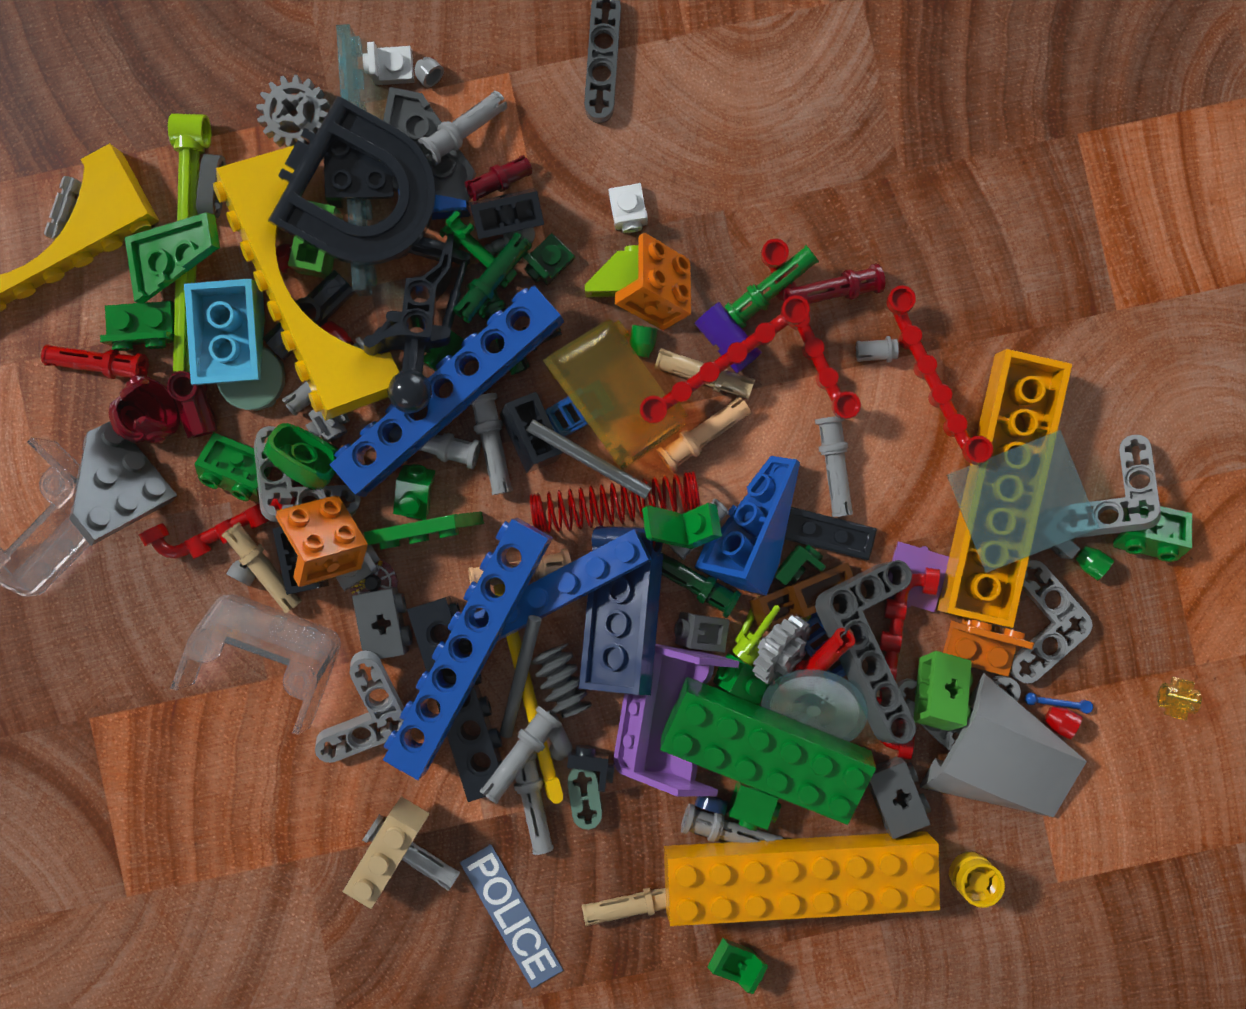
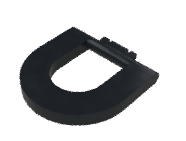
M337 96L317 133L314 134L309 129L304 128L300 135L301 138L310 142V144L306 145L299 140L296 142L285 162V165L293 169L294 172L290 173L283 168L281 169L278 176L280 179L288 182V185L270 215L268 222L337 260L356 265L385 263L402 256L412 249L427 231L434 214L436 202L433 173L426 156L408 135L346 99ZM334 138L381 163L395 176L399 185L398 202L393 212L383 221L370 226L353 225L302 198L304 191Z

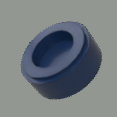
M697 796L694 804L699 808L721 815H726L729 807L728 801L715 796Z

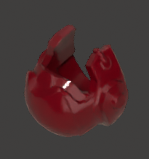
M135 375L131 377L130 381L126 383V387L119 392L120 396L111 402L108 414L113 430L118 436L131 442L140 443L148 441L160 444L179 428L180 414L175 399L169 395L165 385L147 376Z

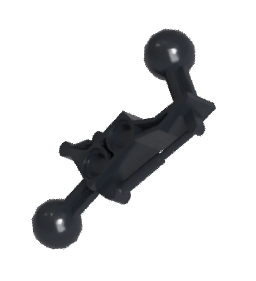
M450 233L446 243L422 237L412 249L396 258L398 260L411 253L439 261V263L422 277L406 278L402 312H387L386 322L382 327H378L373 335H368L363 340L364 351L367 355H376L384 350H404L402 371L393 376L387 390L391 403L399 411L407 414L419 412L427 406L431 399V384L422 374L425 352L431 353V349L446 346L450 343L451 328L455 317L453 308L459 302L460 289L466 267L470 264V254L468 252L453 248L454 234ZM452 262L460 264L442 325H434L436 302L450 284ZM417 298H423L427 301L415 302L414 300ZM418 327L424 331L415 333L411 332L410 329Z

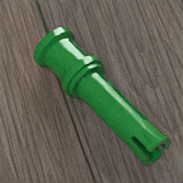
M805 245L802 250L778 267L758 285L750 284L747 287L746 293L732 304L728 302L725 305L726 310L741 328L746 327V322L761 309L766 311L772 298L792 284L815 263H818L819 260L810 248ZM798 264V267L795 270H793L790 274H788L777 284L775 283L780 277H782L785 273H787L790 269H792L795 265ZM770 287V290L763 294V291ZM752 301V304L742 312L741 309Z

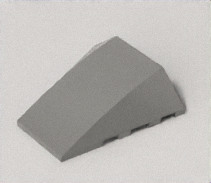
M983 673L968 701L973 711L967 720V726L963 727L944 761L937 758L934 759L920 783V787L1054 817L1087 761Z

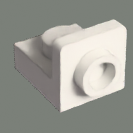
M367 42L368 53H363V67L365 74L370 75L375 85L414 83L413 54L410 46L377 48L375 42Z
M641 183L608 189L615 230L622 229L623 233H633L642 230V226L648 223V215L645 210Z

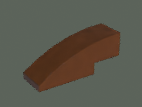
M847 562L800 579L794 584L790 583L770 591L767 595H760L748 600L758 628L775 605H778L780 610L766 631L772 630L774 625L781 624L784 619L788 620L791 615L803 618L816 613V599L822 592L854 576ZM835 597L833 599V605L839 603V601Z

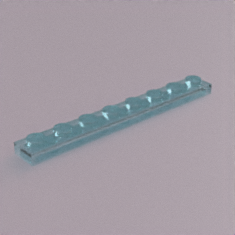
M350 24L336 25L341 97L366 111L364 101L360 102L359 91L364 89V75L362 69H358L357 57H362L361 38L354 34ZM347 199L348 223L357 226H368V220L373 218L371 201L366 199ZM351 264L353 291L358 296H371L372 286L377 284L375 266Z

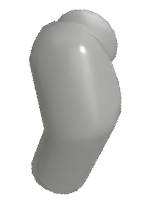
M556 714L552 715L555 719L559 721ZM561 725L560 728H555L549 736L552 745L549 747L551 757L557 761L568 757L569 752L572 751V744Z

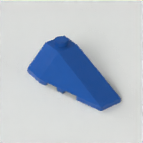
M769 457L747 486V495L737 507L732 505L729 509L728 515L730 517L721 527L722 537L705 543L695 565L697 570L740 590L767 595L780 563L800 462L797 459Z

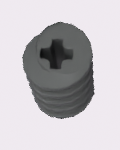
M568 643L544 651L531 660V665H542L543 667L535 674L536 677H547V681L540 686L541 690H552V693L545 698V701L557 703L550 711V714H561L562 718L578 714L592 706L590 701H581L587 695V690L576 689L579 686L580 676H571L578 669L577 664H566L573 657L572 652L561 651Z

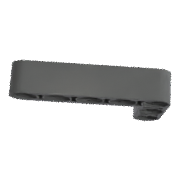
M900 560L877 564L822 592L816 599L815 608L829 638L839 628H845V632L840 637L849 628L853 631L855 644L839 658V661L874 735L881 742L904 744L913 739L916 725L863 613L865 609L909 586L912 580L911 569L905 562ZM889 570L891 571V573H892V575H893V582H892V583H891V582L889 581V579H888V571H889ZM861 584L866 587L867 593L865 598L860 591ZM834 597L839 601L840 607L838 612L833 608ZM864 659L868 663V671L866 674L862 669V662ZM878 690L881 691L883 696L881 704L878 703L876 698ZM893 721H895L897 726L895 735H893L891 730Z

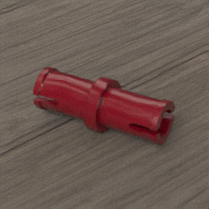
M524 155L502 166L496 164L489 168V172L472 180L465 181L466 191L469 197L473 198L474 202L497 190L503 192L508 189L509 184L532 175L531 164Z

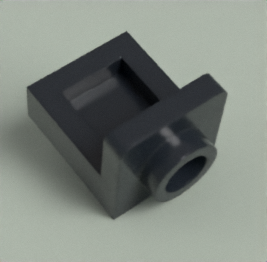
M577 745L576 749H572L569 752L567 768L600 772L598 791L605 792L606 783H613L615 763H608L609 753L596 752V747L589 745Z

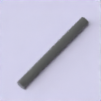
M534 419L529 425L527 431L640 497L645 499L651 487Z
M536 615L528 616L499 733L504 738H511L513 735L542 621Z

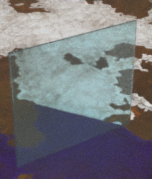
M1061 430L993 456L982 464L971 465L947 475L986 573L1100 528Z

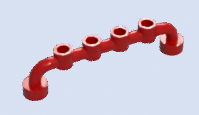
M777 238L768 240L761 250L762 262L769 267L771 274L778 267L782 266L789 256L787 244ZM786 273L782 277H780L775 283L777 284L783 278H785L787 276ZM793 282L786 288L796 287V283ZM782 290L779 294L776 295V297L779 300L784 301V290ZM809 313L806 320L801 324H789V326L794 330H798L804 342L802 353L805 358L812 360L818 372L816 383L820 388L826 389L832 401L833 413L840 419H850L860 411V399L853 392H841L837 384L838 373L835 369L829 367L823 354L824 343L821 339L815 337L809 324Z
M897 286L889 293L886 303L901 331L899 344L904 349L910 350L916 360L913 367L914 373L919 378H925L931 390L928 395L929 403L933 407L940 408L946 419L943 424L945 434L955 437L967 462L973 465L982 464L992 456V443L984 436L970 438L966 431L967 419L957 413L951 401V388L942 383L936 372V359L927 354L921 342L922 331L917 326L912 325L907 313L916 302L915 293L907 286Z
M790 296L784 301L779 316L769 323L759 324L752 335L742 342L732 343L725 354L713 362L704 363L700 367L699 372L685 382L675 383L672 391L664 397H646L640 405V414L643 420L650 424L660 423L665 419L668 409L677 403L687 402L694 391L704 384L714 383L718 379L719 374L731 365L744 362L748 353L760 345L771 343L775 334L789 324L798 325L804 322L810 312L808 301L802 296Z
M298 483L297 485H295V486H293V487H305V486H303L302 484ZM292 497L290 504H279L278 499H273L270 505L274 506L275 510L282 509L283 505L293 504L295 506L296 498ZM259 503L179 545L173 546L165 541L164 538L170 534L164 523L140 533L139 537L144 546L152 544L154 549L166 558L177 559L191 554L192 558L195 559L212 550L209 546L210 543L218 539L221 540L222 544L227 543V540L221 535L238 522L241 523L242 527L250 524L251 528L254 529L270 520L262 515Z
M926 567L924 574H912L909 586L896 593L894 599L887 598L884 618L891 619L889 632H881L879 647L881 651H886L885 660L895 681L909 591L914 587L920 586L922 587V594L936 596L939 586L940 569ZM881 691L879 697H876L879 704H881L883 697ZM915 735L911 741L904 744L881 743L888 748L897 750L898 758L911 760Z

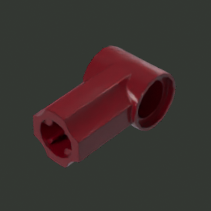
M180 371L172 374L168 379L167 391L175 399L187 438L201 437L218 431L206 396L207 384L193 385L192 392L186 396L182 391V384L186 379H190V372Z

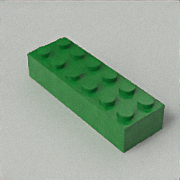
M689 677L686 678L661 733L660 750L846 825L849 824L876 770L871 750Z

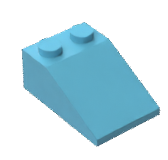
M250 278L184 284L191 385L260 380L265 312L263 291L259 290L256 281Z

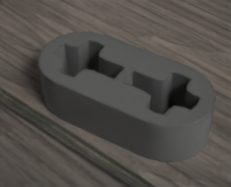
M204 154L201 159L196 197L198 215L208 212L214 214L215 218H218L221 214L223 202H219L213 188V183L217 182L216 168L226 165L224 156Z

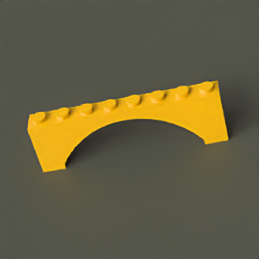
M110 143L80 159L84 165V172L79 196L68 222L52 244L38 257L24 266L8 273L0 274V312L5 310L6 304L13 300L24 299L33 295L36 292L35 288L45 283H54L61 280L65 276V272L74 267L79 268L90 264L96 255L121 247L125 237L150 230L152 225L159 222L125 156Z
M293 145L216 168L217 182L213 183V188L219 202L225 201L229 212H226V216L232 231H239L243 240L240 242V247L247 262L252 261L256 268L253 275L259 290H266L270 299L267 302V306L274 321L279 320L284 330L281 332L283 343L288 352L293 350L298 362H295L297 374L302 382L307 381L312 391L308 393L311 405L315 412L321 411L326 421L387 398L389 383L393 376L399 373V370L390 352L382 355H367L363 349L343 342L315 324L296 304L283 282L278 268L275 248L279 228L268 222V219L288 185V182L280 179L278 176L281 169L283 168L290 173L294 172L293 169L285 165L294 148Z

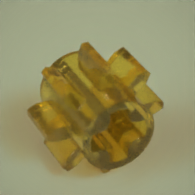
M1172 677L1171 684L1163 683L1160 686L1157 702L1160 707L1165 708L1164 715L1187 720L1188 713L1196 714L1199 711L1202 695L1199 690L1193 689L1195 682Z

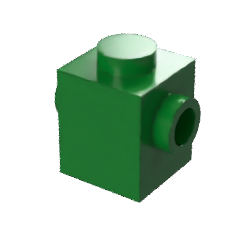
M737 781L729 802L728 814L730 817L738 819V824L744 828L757 831L758 827L768 830L770 822L775 823L779 816L781 803L778 802V797Z

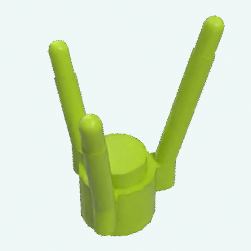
M778 605L772 608L755 633L752 631L748 633L755 618L752 609H750L740 633L734 639L737 644L732 650L733 653L751 666L755 665L753 663L759 656L758 645L762 640V635L780 610ZM811 615L803 617L801 619L807 622L811 618Z

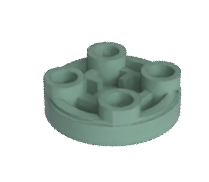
M263 347L260 380L217 383L219 391L227 402L237 408L248 411L270 408L276 403L285 386L284 363L276 354Z

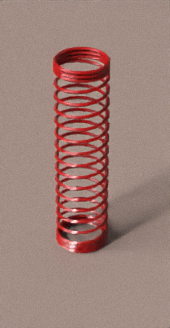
M689 471V473H684L683 489L679 476L675 473L673 475V494L669 479L664 475L662 479L663 499L658 480L654 476L652 478V499L650 491L647 495L649 506L656 507V485L661 508L667 510V484L672 509L674 512H677V480L684 513L688 512V506L689 511L699 507L700 499L695 472L692 471L691 473ZM643 478L642 482L648 485L646 479ZM611 483L610 514L606 492L601 484L599 487L600 518L594 489L590 486L589 518L583 489L580 487L578 489L579 522L573 493L569 488L568 523L562 493L558 490V527L551 493L548 491L547 527L541 496L539 493H534V495H530L533 527L550 534L553 518L555 528L560 533L562 530L563 513L566 527L571 531L573 527V508L577 527L581 530L583 528L584 508L588 526L592 528L594 524L593 503L598 523L602 527L604 525L603 498L610 524H614V498L620 522L624 524V493L631 521L634 522L635 496L631 491V509L627 489L620 485V509L615 485ZM636 494L641 518L644 520L642 508L646 507L645 499L642 498L641 504L640 496Z

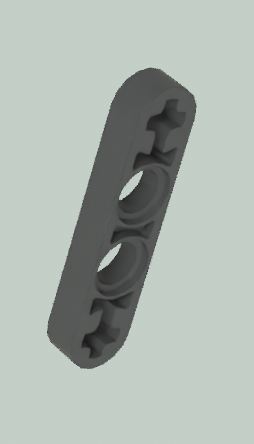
M592 0L584 104L587 117L595 123L608 121L614 112L621 19L620 0ZM608 2L611 8L608 24H602L603 16L602 9L600 8H603L604 3ZM603 33L609 34L613 39L611 47L607 49L597 47L594 41L598 35ZM598 66H605L611 71V76L608 80L600 82L592 76L593 70ZM597 90L603 91V104L608 106L602 109V113H596L595 107L590 106L597 103Z

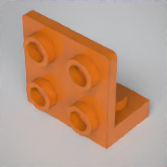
M647 233L639 235L638 279L615 293V305L661 330H665L691 315L690 260Z
M335 495L277 510L276 519L298 555L293 578L299 587L362 568L368 543L339 496Z
M963 617L962 623L951 620L943 653L971 660V667L1009 677L1016 646L1033 650L1034 643L1024 640L1026 633L996 625L993 632L991 631L992 624Z

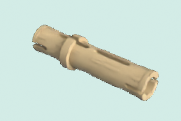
M661 348L656 360L655 369L689 379L699 372L700 367L704 363ZM725 369L719 374L718 379L714 383L706 385L713 387V391L716 392L722 390L749 399L755 379L741 376Z
M240 522L221 535L240 556L239 562L242 566L247 565L283 609L284 613L289 612L291 607H296L302 601L296 593L286 595L283 577L264 555L262 545H256L243 529Z
M645 888L643 892L582 904L585 926L648 913V916L655 915V911L666 909L665 888L654 890Z

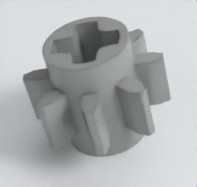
M313 409L308 414L312 422L305 425L308 431L319 438L322 437L327 443L347 433L343 424L349 422L350 419L346 413L326 421L321 411L315 412Z

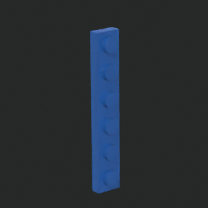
M633 529L529 584L499 640L526 627L528 616L536 615L543 618L652 561L639 531ZM482 609L474 614L478 624L487 625L489 615L486 610Z

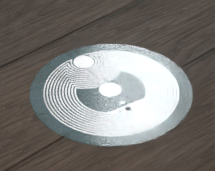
M798 670L779 677L766 689L761 703V707L848 742L861 733L868 717L867 704L861 692L841 676L821 670Z

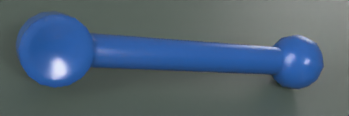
M1032 692L1027 693L1024 697L1025 702L1030 706L1039 703L1075 708L1085 714H1089L1093 710V704L1087 700L1072 702L1037 697Z

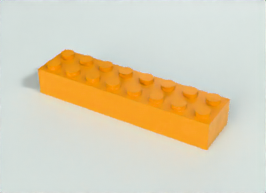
M1005 349L995 354L977 431V436H984L990 440L993 446V453L982 464H970L938 611L1010 628L1014 627L1071 373V363Z
M927 831L910 832L895 839H892L886 833L774 841L759 840L761 842L748 843L723 842L664 846L666 913L670 926L940 910L939 844Z

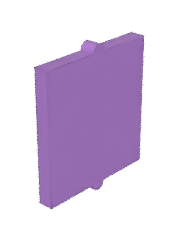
M898 541L892 561L900 560L905 562L911 569L912 574H924L926 567L940 569L939 586L936 596L922 594V587L919 586L909 591L907 608L912 605L935 612L949 557L929 551L926 546L919 548ZM889 570L888 579L892 583L893 575ZM892 595V596H890V597H888V598H889V599H894V595Z

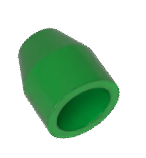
M632 325L630 334L632 355L650 356L656 345L658 328Z
M1085 546L1075 558L1082 570L1097 581L1106 574L1114 562V559L1101 550Z

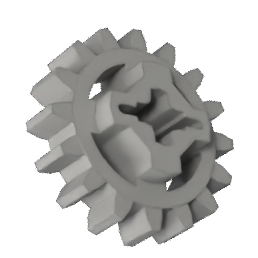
M294 75L292 82H288L284 76H281V85L276 86L273 82L268 83L272 90L270 94L266 92L260 93L261 97L265 100V104H258L256 108L264 115L257 118L262 127H265L263 130L265 135L269 139L274 137L273 141L277 146L281 147L284 142H286L287 147L295 146L298 140L307 145V141L301 138L300 135L304 128L309 129L314 134L317 133L328 114L324 110L330 108V104L327 99H322L325 94L320 87L314 89L315 85L310 79H307L302 84V80L298 75ZM295 109L298 114L293 117L290 112ZM292 130H293V131H299V132H296V133H289V132L292 131Z
M791 615L788 620L784 619L781 624L774 625L772 631L765 638H762L758 645L759 656L753 664L756 666L752 670L755 676L768 685L769 683L774 684L776 679L780 680L783 675H789L792 669L803 660L807 652L804 649L806 648V642L810 638L808 636L811 631L810 624L797 615Z

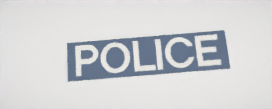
M492 845L461 861V866L531 988L562 972V967Z

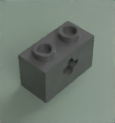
M398 587L363 592L352 596L362 651H371L377 654L380 659L406 654L409 651V645L413 644L410 626H405L402 613L407 611L404 594L398 592ZM382 618L390 620L391 626L385 630L384 626H378V620Z
M897 756L876 764V770L868 784L886 832L892 839L930 825L927 814L931 812L925 795L923 793L918 794L914 784L919 779L912 763L906 764V761ZM900 789L904 793L901 794L902 801L897 802L895 800L897 797L896 791Z

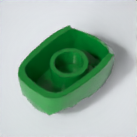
M282 423L268 437L263 451L268 460L286 474L287 477L297 481L306 488L321 490L332 481L335 475V471L329 464L336 459L334 456L336 449L318 436L293 424Z

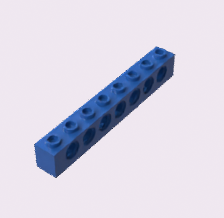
M535 285L529 290L524 288L518 292L512 299L513 304L504 312L500 310L488 319L486 323L488 326L479 334L473 333L462 342L461 346L463 348L454 356L448 355L436 365L437 371L427 378L431 384L432 396L427 404L428 412L424 419L416 421L414 413H404L399 411L393 404H390L385 410L386 415L380 421L369 423L361 430V437L352 445L350 443L344 445L335 453L336 459L329 465L355 495L360 497L367 496L564 323L562 316ZM523 316L529 317L530 324L528 328L523 331L514 329L515 321ZM498 338L504 339V348L498 353H490V343ZM472 360L478 361V371L474 375L466 376L464 374L465 365ZM451 382L453 384L452 394L447 398H440V387L444 383ZM400 426L402 429L400 440L391 443L389 440L391 429ZM374 448L377 454L376 460L372 464L366 465L364 454L367 450Z
M519 518L511 519L510 523L505 521L496 536V539L500 541L494 553L489 551L480 565V570L484 571L478 583L473 581L467 589L464 600L468 602L462 613L457 611L451 619L447 628L451 633L446 643L441 641L432 655L435 663L431 671H425L416 685L419 693L415 701L410 700L406 704L400 715V718L404 720L398 731L393 730L384 745V748L388 751L383 761L416 780L421 779L428 772L553 539L552 536ZM511 547L518 549L521 553V562L518 566L509 564L506 559V553ZM494 577L501 579L505 584V592L502 596L495 595L491 591L490 583ZM477 608H483L487 611L489 615L487 625H480L476 622L474 613ZM461 638H466L472 643L473 650L471 655H465L460 651L459 640ZM444 668L452 669L455 672L457 678L455 684H449L444 680ZM428 698H433L439 702V714H434L428 709ZM412 728H417L423 732V743H418L412 738Z

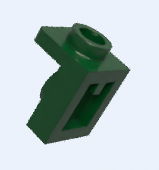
M551 233L530 254L527 252L523 256L524 263L526 264L523 269L536 283L542 280L548 286L575 259V255Z
M796 545L778 567L774 578L783 585H787L789 581L794 584L806 570L802 566L805 561L817 571L823 572L826 568L820 562L823 556L810 545H807L805 549L802 546Z

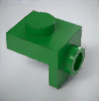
M418 464L404 465L396 479L393 514L426 520L429 514L431 485L435 479V470L426 469V467Z
M728 653L725 658L739 661V667L719 666L713 682L729 693L759 705L769 684L767 685L755 676V673L752 671L754 666Z
M722 938L707 968L712 974L736 982L747 993L754 994L764 977L768 965L753 949Z

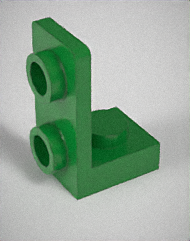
M706 503L683 514L649 505L642 508L644 529L648 540L693 549L722 537L718 509L715 504Z

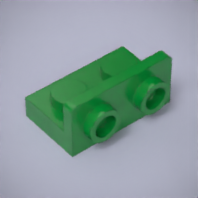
M162 301L144 304L105 305L106 335H100V343L112 346V350L131 351L133 350V345L145 344L147 349L166 348V343L174 342L175 303L172 301Z
M213 432L194 464L200 482L212 489L219 487L227 490L241 501L251 500L259 503L254 448ZM273 466L264 470L266 477L269 476Z
M1147 506L1140 507L1139 514L1141 518H1148V513L1151 511L1148 510ZM1160 506L1161 519L1156 526L1145 530L1121 532L1113 540V547L1125 550L1129 554H1144L1157 557L1164 562L1178 561L1192 549V513ZM1123 508L1125 521H1130L1128 508Z

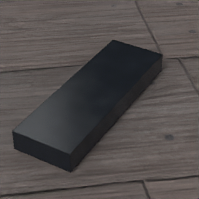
M791 507L785 539L870 560L877 528Z

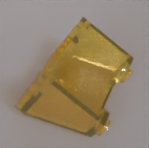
M608 318L543 360V363L553 378L558 381L560 387L570 398L605 449L609 451L619 469L625 471L686 427L684 418L688 415L681 404L677 403L667 410L665 419L660 423L650 424L643 420L640 414L641 402L649 396L662 398L666 394L627 342L626 338L630 335L619 320L613 323Z

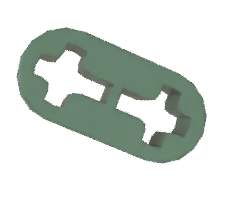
M571 769L568 775V790L574 823L582 829H593L602 819V803L600 791H598L596 771ZM579 772H584L586 777L592 778V781L587 783V793L582 794L580 783H574L573 781L578 778ZM583 800H589L590 809L597 811V813L592 815V820L586 821L585 816H579L578 814L583 811Z

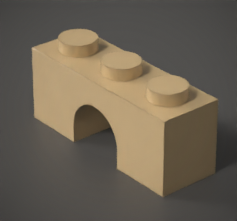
M401 796L387 816L343 892L372 909L428 818L429 813Z

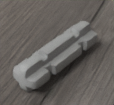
M64 176L61 180L59 188L62 191L56 195L49 218H52L51 223L47 222L44 235L53 240L57 238L73 212L77 202L74 198L75 195L79 196L82 182L75 178Z

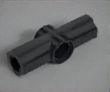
M334 269L306 297L300 298L295 302L303 312L308 308L314 307L316 309V317L312 321L321 327L327 323L328 318L356 291ZM279 322L263 337V340L276 354L285 360L293 353V350L287 351L281 337V332L284 330Z

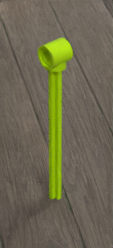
M171 114L168 119L169 140L174 150L179 152L177 221L198 215L196 197L199 180L200 154L205 153V148L208 149L210 147L212 137L210 120L207 115ZM197 265L175 280L173 372H190L184 284L196 283Z

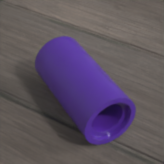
M720 302L706 311L694 323L713 346L717 345L720 348L718 352L721 356L727 352L728 347L732 343L742 342L749 337ZM758 347L747 354L744 362L737 365L733 364L730 367L738 374L762 353Z

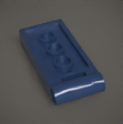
M596 526L593 530L592 551L633 529L638 530L652 561L588 594L579 689L651 695L664 554H659L663 543L648 540L644 528Z

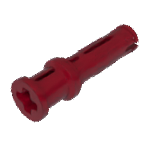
M877 263L871 264L868 269L855 272L852 269L845 270L840 277L816 281L793 288H785L783 299L785 301L790 296L798 295L805 298L809 304L843 296L852 300L858 298L859 294L872 291L876 294L882 293L886 284L884 271ZM827 289L825 292L807 295L810 292Z

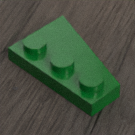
M205 212L125 237L134 302L144 304L220 248L214 214Z
M482 511L453 514L364 532V536L368 545L379 544L380 550L398 547L400 546L399 540L409 538V544L429 541L428 534L438 533L439 538L459 535L460 528L482 525L484 520Z

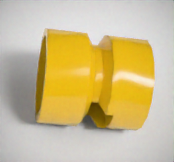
M965 852L958 855L952 861L949 868V878L952 885L970 904L980 908H987L995 905L1002 898L1005 891L1003 876L984 856L976 852Z

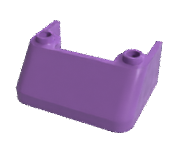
M656 644L651 695L624 693L614 752V763L617 771L624 776L677 797L717 796L718 789L695 781L697 773L696 764L660 750L661 733L687 677L706 684L713 675L714 666L738 668L739 661L706 652Z

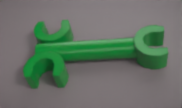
M455 211L446 220V225L439 232L440 236L443 238L445 235L448 236L449 233L454 234L453 248L458 249L463 245L488 268L495 257L470 234L474 226L471 223L468 226L465 225L459 218L460 213ZM512 269L500 286L505 288L518 273Z

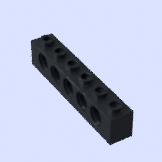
M450 596L407 609L422 659L428 672L431 671L435 663L432 655L441 642L434 635L436 625L443 624L448 627L454 614L457 611L461 612L458 602H452ZM466 638L459 640V649L463 654L469 655L468 653L472 652L471 642ZM444 668V680L449 684H455L456 674L450 673ZM481 673L470 692V702L463 705L447 734L468 802L486 797V795L480 792V789L484 787L503 762L498 749L502 747L501 736L497 727L492 729L488 717L492 715V708L488 697H482L478 684L482 683ZM436 700V703H437V706H438V709H439V712H440V704H439V702ZM468 720L477 722L481 729L480 734L477 736L468 735L464 730V722ZM479 752L487 754L491 760L490 766L483 768L476 765L474 754Z

